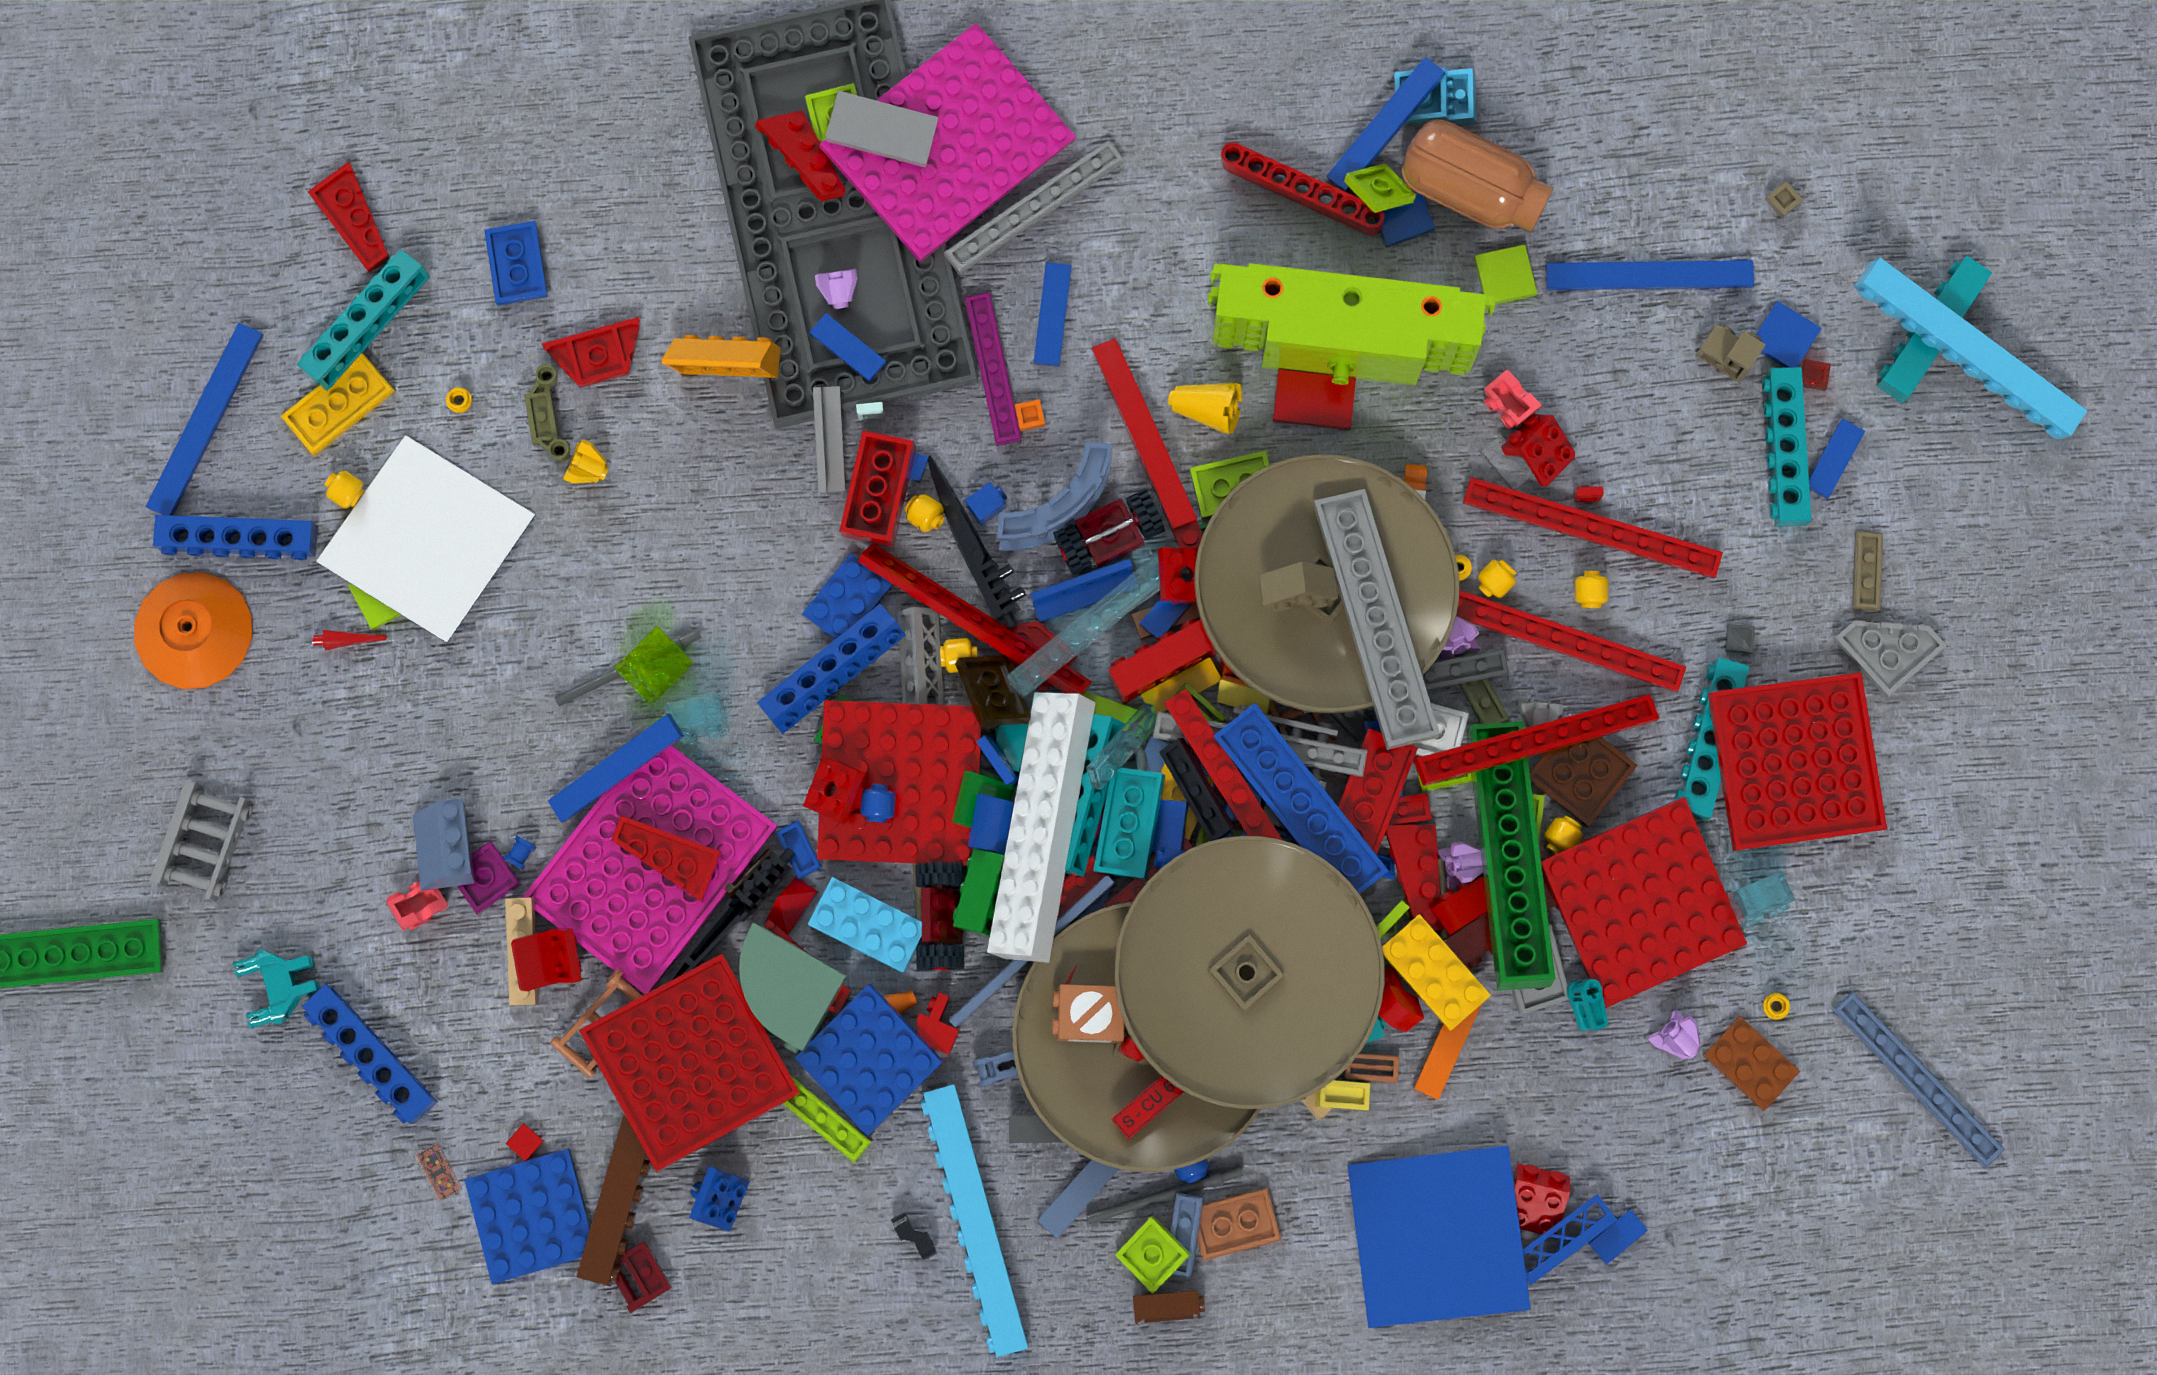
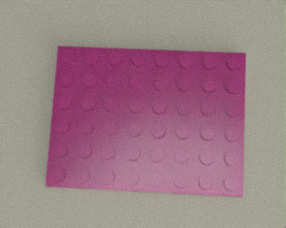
M975 23L876 100L938 117L926 168L825 140L820 143V148L915 258L922 262L1075 141L1076 136L981 27Z
M670 746L599 798L522 898L534 897V907L539 914L558 928H573L577 943L612 970L616 971L620 968L623 971L621 977L642 993L647 994L653 990L727 894L724 888L729 883L735 884L778 826L676 748ZM621 815L722 852L703 902L612 841Z

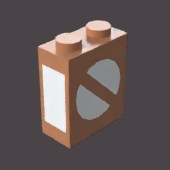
M1060 984L1057 987V991H1053L1052 1007H1057L1056 1018H1052L1051 1033L1056 1034V1041L1121 1043L1124 1041V1021L1120 1013L1115 986Z

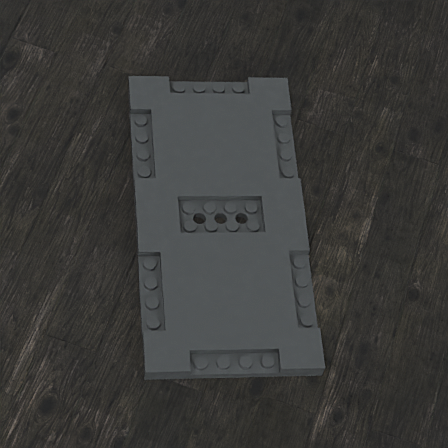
M851 0L688 36L755 341L759 337L770 338L773 343L781 347L778 378L763 377L775 428L779 429L815 421L813 387L840 386L841 412L856 409L857 404L887 402L922 393L930 395L978 384L951 264L944 256V252L947 251L946 243L922 262H919L865 199L861 207L854 208L850 205V200L853 197H862V195L831 160L830 162L846 191L842 197L821 202L800 179L801 174L785 162L786 157L768 143L769 138L763 132L760 133L755 128L757 120L803 110L813 129L805 99L806 95L854 83L858 96L877 100L907 77L890 1ZM829 202H836L839 205V209L835 213H828L824 210L825 205ZM805 207H809L814 211L813 216L809 219H803L799 215L800 211ZM856 268L858 279L853 294V301L848 302L849 307L834 309L833 304L827 305L826 299L816 286L815 275ZM825 313L886 360L884 367L871 382H868L810 335L809 332Z

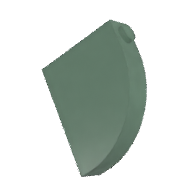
M752 923L745 937L740 955L739 971L742 990L749 1008L766 1029L785 1041L783 1043L784 1047L795 1053L798 1050L805 1051L849 976L758 923Z

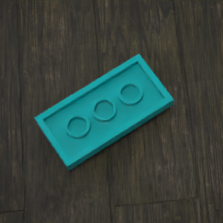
M1112 766L1093 871L1147 880L1165 780L1163 773Z

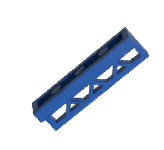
M1127 559L1030 593L1038 620L1042 623L1131 592L1138 588L1132 571L1131 561Z
M1598 1194L1523 1249V1255L1527 1253L1538 1255L1537 1265L1528 1272L1526 1270L1528 1285H1532L1618 1221ZM1596 1202L1605 1215L1597 1221L1586 1220L1587 1208ZM1583 1212L1582 1219L1575 1218ZM1570 1221L1582 1223L1581 1231L1575 1237L1564 1236L1566 1224ZM1585 1223L1591 1224L1585 1229ZM1561 1228V1235H1555L1554 1233ZM1548 1237L1560 1239L1559 1249L1552 1254L1543 1252L1544 1240ZM1564 1239H1565V1240H1570V1241H1568L1566 1244L1563 1245ZM1540 1244L1539 1251H1532L1533 1248ZM1542 1255H1543V1256H1548L1546 1259H1544V1260L1541 1262V1260H1542Z

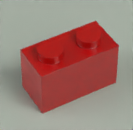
M1482 877L1474 882L1459 884L1457 886L1459 891L1456 893L1449 890L1438 898L1440 903L1432 908L1449 935L1488 912L1484 879Z

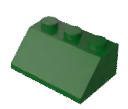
M973 849V853L967 861L968 872L966 879L960 887V902L953 913L954 927L990 938L1004 855Z

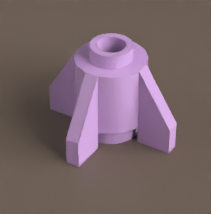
M856 268L815 275L816 286L826 299L827 305L833 304L834 309L849 307L848 302L853 301V294L858 279Z
M1456 616L1446 645L1439 654L1440 659H1451L1455 657L1454 655L1463 654L1467 650L1478 652L1481 648L1475 639L1479 635L1476 626Z
M1459 841L1452 843L1451 848L1438 849V855L1445 861L1446 871L1449 874L1446 882L1448 889L1457 888L1461 883L1471 882L1479 874L1483 873L1481 851L1479 848Z
M1677 1010L1672 1012L1670 1022L1663 1027L1661 1032L1658 1031L1649 1036L1648 1039L1655 1047L1678 1056L1681 1060L1695 1057L1700 1050L1701 1042L1697 1022L1691 1016L1684 1018Z

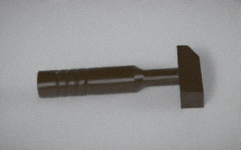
M768 848L743 873L742 878L735 885L729 883L724 888L729 897L734 896L735 892L743 887L747 879L752 880L755 876L753 872L756 869L759 871L762 868V862L764 859L769 860L771 858L770 854L773 851Z

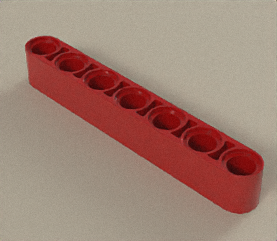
M1228 143L1222 148V166L1229 173L1366 235L1375 236L1383 230V211L1374 213L1360 198L1238 143ZM1230 154H1237L1240 157L1234 162L1226 159ZM1254 164L1263 167L1259 172H1252L1249 168ZM1283 175L1286 179L1278 183L1273 180V177ZM1300 185H1305L1309 190L1306 193H1299L1296 191V188ZM1322 196H1329L1332 198V201L1324 204L1319 199ZM1346 206H1351L1356 211L1353 214H1345L1342 209ZM1369 217H1376L1379 222L1375 225H1370L1365 220Z

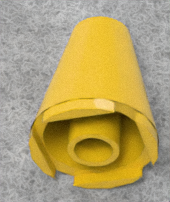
M1238 383L1176 386L1175 390L1170 391L1168 405L1172 406L1173 412L1224 434L1234 433L1241 410H1238V402H1242V386Z

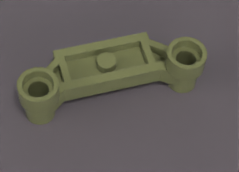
M544 364L536 370L535 376L537 381L531 391L524 394L532 444L534 446L540 445L549 453L552 459L564 463L570 458V447L566 441L559 439L551 393L558 383V374L554 367ZM552 376L550 380L545 381L546 377ZM560 450H564L562 455H557Z

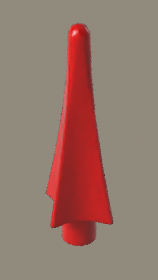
M323 630V635H313V646H323L325 651L360 643L385 641L387 636Z

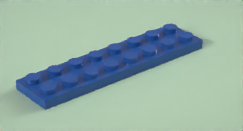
M1256 703L1214 735L1217 742L1298 844L1335 867L1359 894L1389 871Z

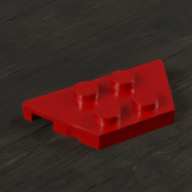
M639 317L542 343V346L576 385L582 388L630 374L641 322Z

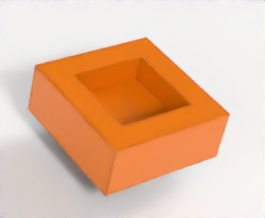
M1040 399L1014 404L1020 432L1045 427Z

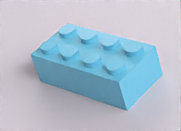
M833 877L808 923L809 927L904 975L916 954V947H919L922 942L921 921Z

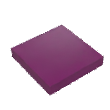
M489 841L472 853L475 883L459 885L457 887L474 912L479 915L522 884L506 860L503 859L494 843Z

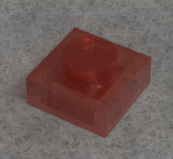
M1805 359L1802 365L1803 387L1825 391L1828 385L1831 364Z

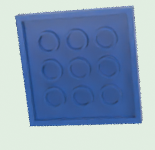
M871 983L809 1043L805 1051H801L795 1057L798 1063L867 1136L884 1122L944 1062Z
M570 1149L464 1179L492 1284L582 1258L591 1226Z

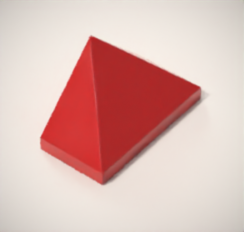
M795 877L777 897L766 921L770 919L789 935L818 891Z

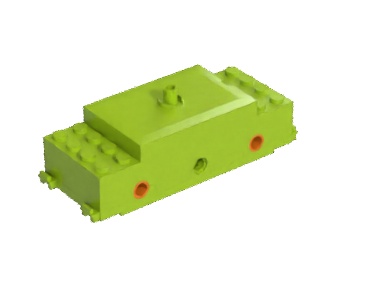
M1249 263L1248 267L1214 264V268L1211 270L1210 283L1214 284L1215 280H1220L1219 287L1211 286V293L1208 294L1207 303L1208 306H1211L1212 302H1217L1213 343L1218 344V347L1233 348V346H1242L1247 351L1264 349L1262 368L1333 375L1332 382L1339 385L1348 384V378L1352 377L1416 386L1422 368L1427 372H1439V369L1448 370L1453 375L1470 373L1486 329L1484 313L1488 311V315L1492 316L1495 310L1494 296L1461 292L1460 287Z

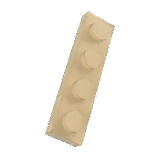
M534 897L506 898L509 1006L538 1004V989L527 992L519 989L511 947L513 939L536 933Z

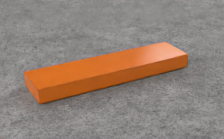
M1481 1005L1452 1031H1449L1442 1024L1413 1088L1414 1090L1439 1100Z

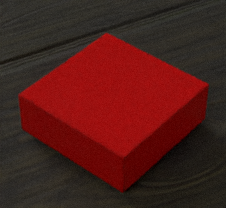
M1603 486L1577 487L1573 492L1575 503L1599 502L1604 495Z
M523 1123L505 1144L524 1161H528L544 1143V1140Z

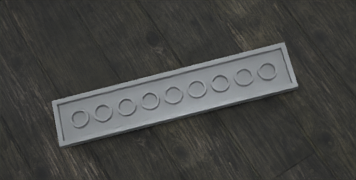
M1365 489L1314 500L1313 506L1331 566L1334 568L1337 586L1386 749L1389 750L1438 738L1440 736L1439 729Z

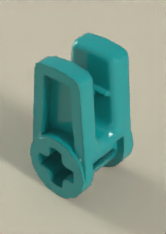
M1588 979L1584 982L1581 980L1572 981L1567 987V997L1570 1000L1580 1031L1599 1030L1608 1026L1602 987L1595 979Z

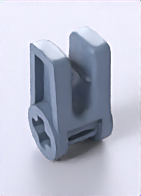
M1013 1051L973 1061V1066L977 1067L981 1082H978L980 1088L1018 1076L1016 1067L1012 1066L1011 1069L1004 1071L998 1069L999 1064L1009 1061L1015 1062ZM985 1066H987L990 1077H988Z

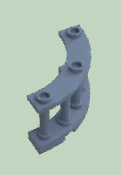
M1086 442L1083 458L1074 478L1067 487L1046 504L1035 509L1032 508L1019 512H999L997 540H1000L999 551H1020L1040 547L1055 541L1053 532L1070 524L1076 527L1074 520L1089 514L1103 493L1111 469L1112 444Z

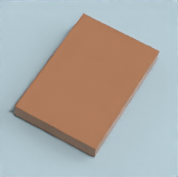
M1268 1188L1203 1204L1198 1244L1203 1261L1281 1241Z

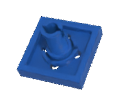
M709 1166L703 1182H695L692 1186L699 1189V1192L691 1189V1196L696 1200L689 1218L730 1232L750 1181Z

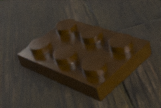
M1006 655L958 658L955 665L980 727L1029 723L1031 715Z

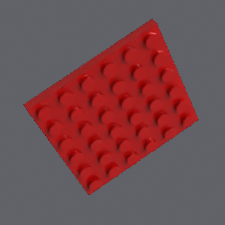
M1862 672L1708 693L1733 851L1887 830Z
M824 700L822 757L864 773L845 824L819 814L817 859L914 864L951 862L962 863L963 866H967L968 858L972 855L974 849L968 847L971 828L952 823L964 771H971L980 774L981 748L976 741L982 738V727L978 723L972 706ZM830 782L826 787V795L828 797L835 793L836 785L834 782ZM872 784L888 785V791L896 794L895 813L891 819H887V823L866 821V817L860 813L862 792L865 789H872Z
M1685 797L1676 799L1541 860L1542 872L1588 979H1595L1601 984L1605 1008L1747 945Z
M723 954L579 1029L580 1035L656 1173L800 1094L764 1027L749 1008L743 990Z

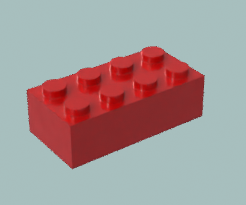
M862 431L839 530L843 537L894 547L917 449L913 440Z
M1191 619L1180 626V631L1174 634L1171 631L1157 638L1158 643L1150 647L1148 644H1145L1134 651V656L1128 659L1121 657L1111 663L1112 668L1108 669V678L1123 705L1205 659L1216 655V651L1206 635L1201 619L1197 622Z

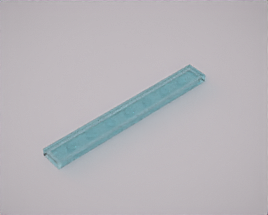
M1158 553L1006 676V680L1022 698H1025L1160 587Z

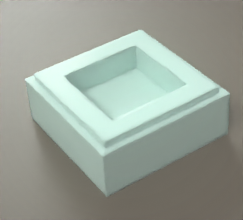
M882 402L856 405L859 420L885 417Z

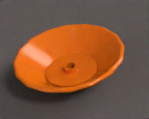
M205 572L180 573L159 583L142 601L134 621V646L143 666L159 681L181 689L207 688L228 678L244 661L252 641V614L243 595L226 579ZM187 623L192 624V628L189 631L184 629Z

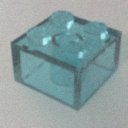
M718 693L665 704L667 714L672 715L684 735L683 738L677 741L682 742L683 745L696 743L698 738L708 736V739L720 738L724 736L723 732L729 731L724 702Z
M1782 871L1727 895L1739 925L1744 923L1746 928L1765 920L1764 914L1766 913L1772 917L1790 909L1788 903L1796 900Z

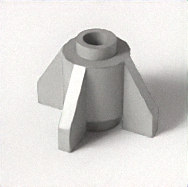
M1519 697L1518 709L1525 727L1528 728L1561 719L1563 705L1559 704L1560 699L1532 700Z

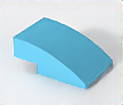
M1445 67L1441 68L1445 71L1446 75L1405 124L1424 125L1432 120H1444L1455 125L1477 124L1476 75L1473 68L1447 71ZM1413 71L1395 72V92Z

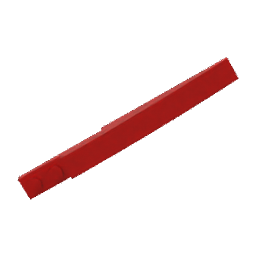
M1116 338L1092 347L1091 349L1178 547L1199 548L1203 534L1197 523V517ZM1188 567L1190 575L1193 579V571L1191 570V568Z

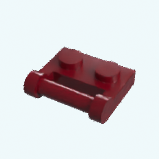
M646 1241L627 1251L624 1256L621 1255L619 1257L617 1265L626 1264L644 1295L637 1299L620 1270L618 1280L615 1283L628 1304L626 1308L630 1314L672 1289L671 1284Z

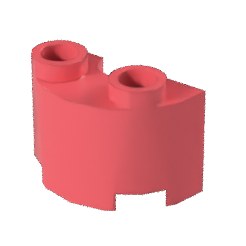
M1508 369L1484 388L1485 395L1487 396L1483 400L1485 405L1492 412L1496 410L1501 416L1502 423L1510 430L1514 426H1519L1542 406L1531 393L1526 392L1522 388L1520 382Z
M420 881L409 887V893L401 895L400 892H397L386 899V905L403 932L407 928L413 930L432 920V915L440 911L443 912L449 906L439 889L421 891Z

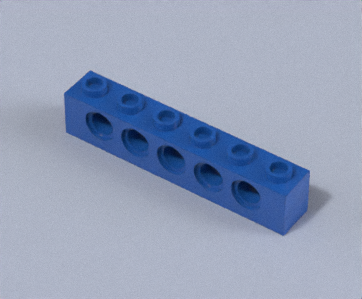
M155 515L153 546L164 555H177V552H187V555L203 556V553H213V556L229 557V554H239V557L255 558V555H265V558L281 559V556H291V559L307 560V557L316 556L318 526L312 521ZM184 531H188V538L183 542H179V535ZM210 532H214V539L209 543H205V536ZM236 533H240V540L235 544H231V537ZM266 534V541L261 545H257L256 540L258 536ZM292 535V542L287 546H283L282 541L284 537Z
M879 604L761 698L757 704L778 730L784 734L906 635L896 620Z
M325 984L302 1005L306 1011L304 1014L305 1018L313 1026L318 1024L324 1030L322 1036L332 1046L336 1043L342 1050L339 1053L340 1056L349 1065L354 1063L360 1070L357 1073L359 1077L368 1085L372 1083L378 1089L375 1092L376 1095L385 1104L388 1102L392 1104L396 1109L393 1112L394 1115L402 1123L407 1121L410 1124H415L438 1102L331 985ZM335 1010L338 1014V1019L334 1024L330 1025L327 1021V1015L330 1011ZM353 1029L356 1038L352 1043L347 1044L345 1034L348 1030ZM367 1049H371L374 1054L372 1061L369 1063H365L362 1058L364 1051ZM389 1068L392 1074L391 1079L383 1083L380 1079V1074L383 1069ZM406 1087L409 1090V1098L407 1101L401 1102L398 1098V1093L402 1088Z

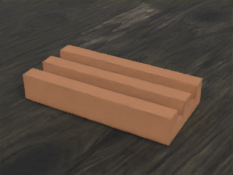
M1359 1053L1356 1057L1358 1059L1393 1061V1066L1351 1063L1344 1070V1079L1398 1083L1399 1056ZM1350 1069L1393 1072V1077L1350 1074Z

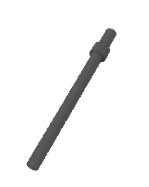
M698 629L681 637L674 636L668 639V643L556 696L555 700L558 706H561L671 652L674 654L684 650V646L702 637Z
M1241 1166L1221 1172L1218 1169L1209 1172L1208 1176L1195 1182H1186L1088 1213L1086 1216L1090 1225L1175 1198L1178 1192L1188 1194L1210 1186L1216 1188L1224 1185L1223 1182L1244 1175Z

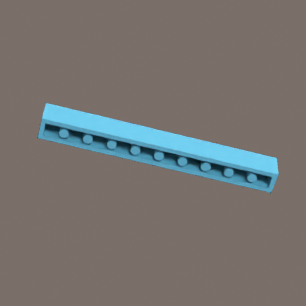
M1879 257L1871 261L1854 285V288L1859 291V295L1862 298L1876 303L1885 315L1895 317L1901 322V326L1904 329L1915 332L1922 337L1923 343L1941 351L1942 356L1946 360L1953 363L1956 362L1963 368L1965 374L1983 382L1984 387L1988 391L1998 393L2004 398L2007 405L2012 408H2018L2025 413V417L2029 421L2044 427L2049 436L2055 439L2071 436L2088 410Z
M953 1084L923 1093L925 1099L920 1100L924 1116H930L932 1123L931 1126H927L931 1142L937 1141L939 1151L935 1152L939 1168L944 1167L946 1178L942 1179L946 1194L951 1193L954 1204L949 1205L953 1221L959 1220L961 1230L957 1231L958 1240L961 1247L966 1246L968 1257H964L968 1273L973 1272L976 1283L971 1284L975 1300L981 1299L983 1309L979 1310L980 1319L983 1326L988 1325L991 1335L986 1337L990 1353L995 1352L996 1357L1028 1349L1029 1346L956 1085Z

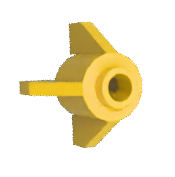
M582 439L575 446L574 454L563 476V480L570 483H597L599 479L604 480L609 470V466L605 465L607 459L601 455L591 442Z

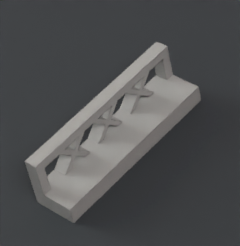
M840 386L813 387L819 493L845 491Z
M911 607L897 611L898 625L906 635L899 641L903 703L927 704V694L931 692L935 697V705H944L939 615L932 608ZM922 614L930 616V627L928 629L923 625ZM926 640L931 644L932 652L930 655L924 650V642ZM927 666L933 671V679L931 681L926 676L925 669Z

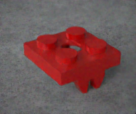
M1162 547L1158 549L1161 601H1170L1172 604L1196 602L1194 579L1199 548ZM1183 567H1189L1193 571L1194 576L1190 582L1184 581L1181 577V569Z
M822 757L803 807L845 824L864 773ZM830 782H834L836 785L835 793L828 797L826 795V787Z

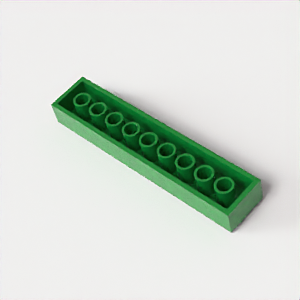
M1523 721L1470 725L1467 733V742L1470 744L1524 729ZM1527 757L1471 773L1497 991L1551 987L1556 979Z

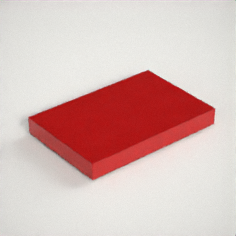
M1279 369L1273 422L1350 430L1356 378L1349 377L1348 384L1339 385L1332 382L1333 375Z

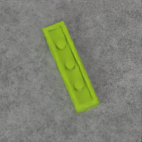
M790 1075L800 1094L783 1104L855 1163L872 1142Z

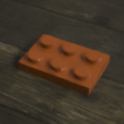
M1738 1016L1703 1054L1715 1068L1762 1111H1765L1800 1073L1791 1062L1741 1016Z

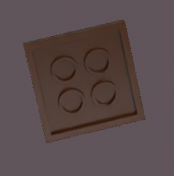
M1603 737L1545 752L1530 771L1531 784L1588 828L1638 765Z

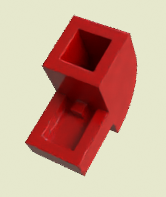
M1389 966L1384 970L1383 998L1378 1015L1391 1027L1406 1033L1422 1021L1424 1015L1418 997L1403 991L1398 972Z
M939 992L937 997L932 996L927 1008V1011L931 1012L929 1017L918 1014L917 1029L919 1035L931 1048L950 1056L960 1030L941 1022L950 997Z

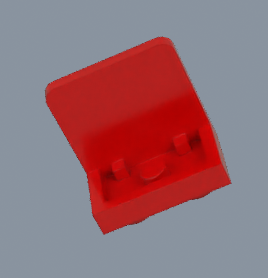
M1532 414L1517 431L1508 436V440L1501 446L1505 456H1523L1541 486H1548L1576 455L1553 415Z
M554 928L512 940L511 947L518 986L521 991L527 992L556 983H576L582 981V967L578 960L577 939L573 928Z
M1517 1163L1514 1189L1520 1229L1542 1235L1562 1220L1570 1195V1176H1566L1559 1171L1551 1172L1539 1169L1531 1164L1523 1165Z

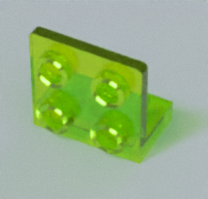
M656 626L626 656L621 658L613 668L648 704H651L659 699L687 671L693 662L660 627Z

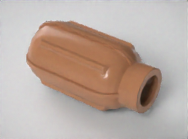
M1432 120L1424 124L1412 139L1402 168L1403 179L1411 189L1491 228H1506L1514 224L1532 233L1554 189L1537 180L1531 165L1519 155L1444 120Z

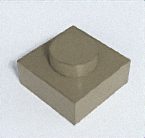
M1787 181L1765 199L1781 218L1803 201Z

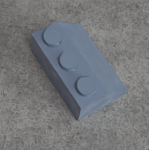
M463 798L435 802L414 814L413 823L421 891L475 883L467 810Z

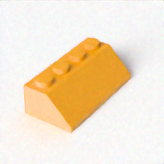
M684 335L683 339H673L662 358L663 365L680 374L778 378L781 347L773 343L772 339L763 337L757 338V341H748V338L736 336L732 337V340H723L724 338L720 336H708V340L699 339V336Z

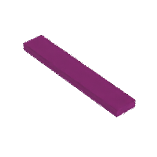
M990 292L966 296L965 303L996 447L1020 442L1022 439Z

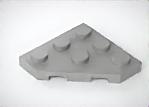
M1854 620L1833 639L1886 698L1947 646L1930 626H1910L1884 622L1870 623Z

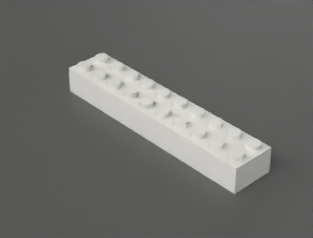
M1034 693L1031 719L1027 731L987 950L988 953L1004 959L1049 963L1066 871L1065 866L1096 703L1080 694Z

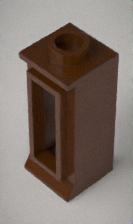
M1198 1290L1133 1296L1135 1324L1143 1319L1145 1323L1194 1319L1193 1315L1196 1314L1197 1318H1200V1312H1205L1204 1295L1198 1296Z

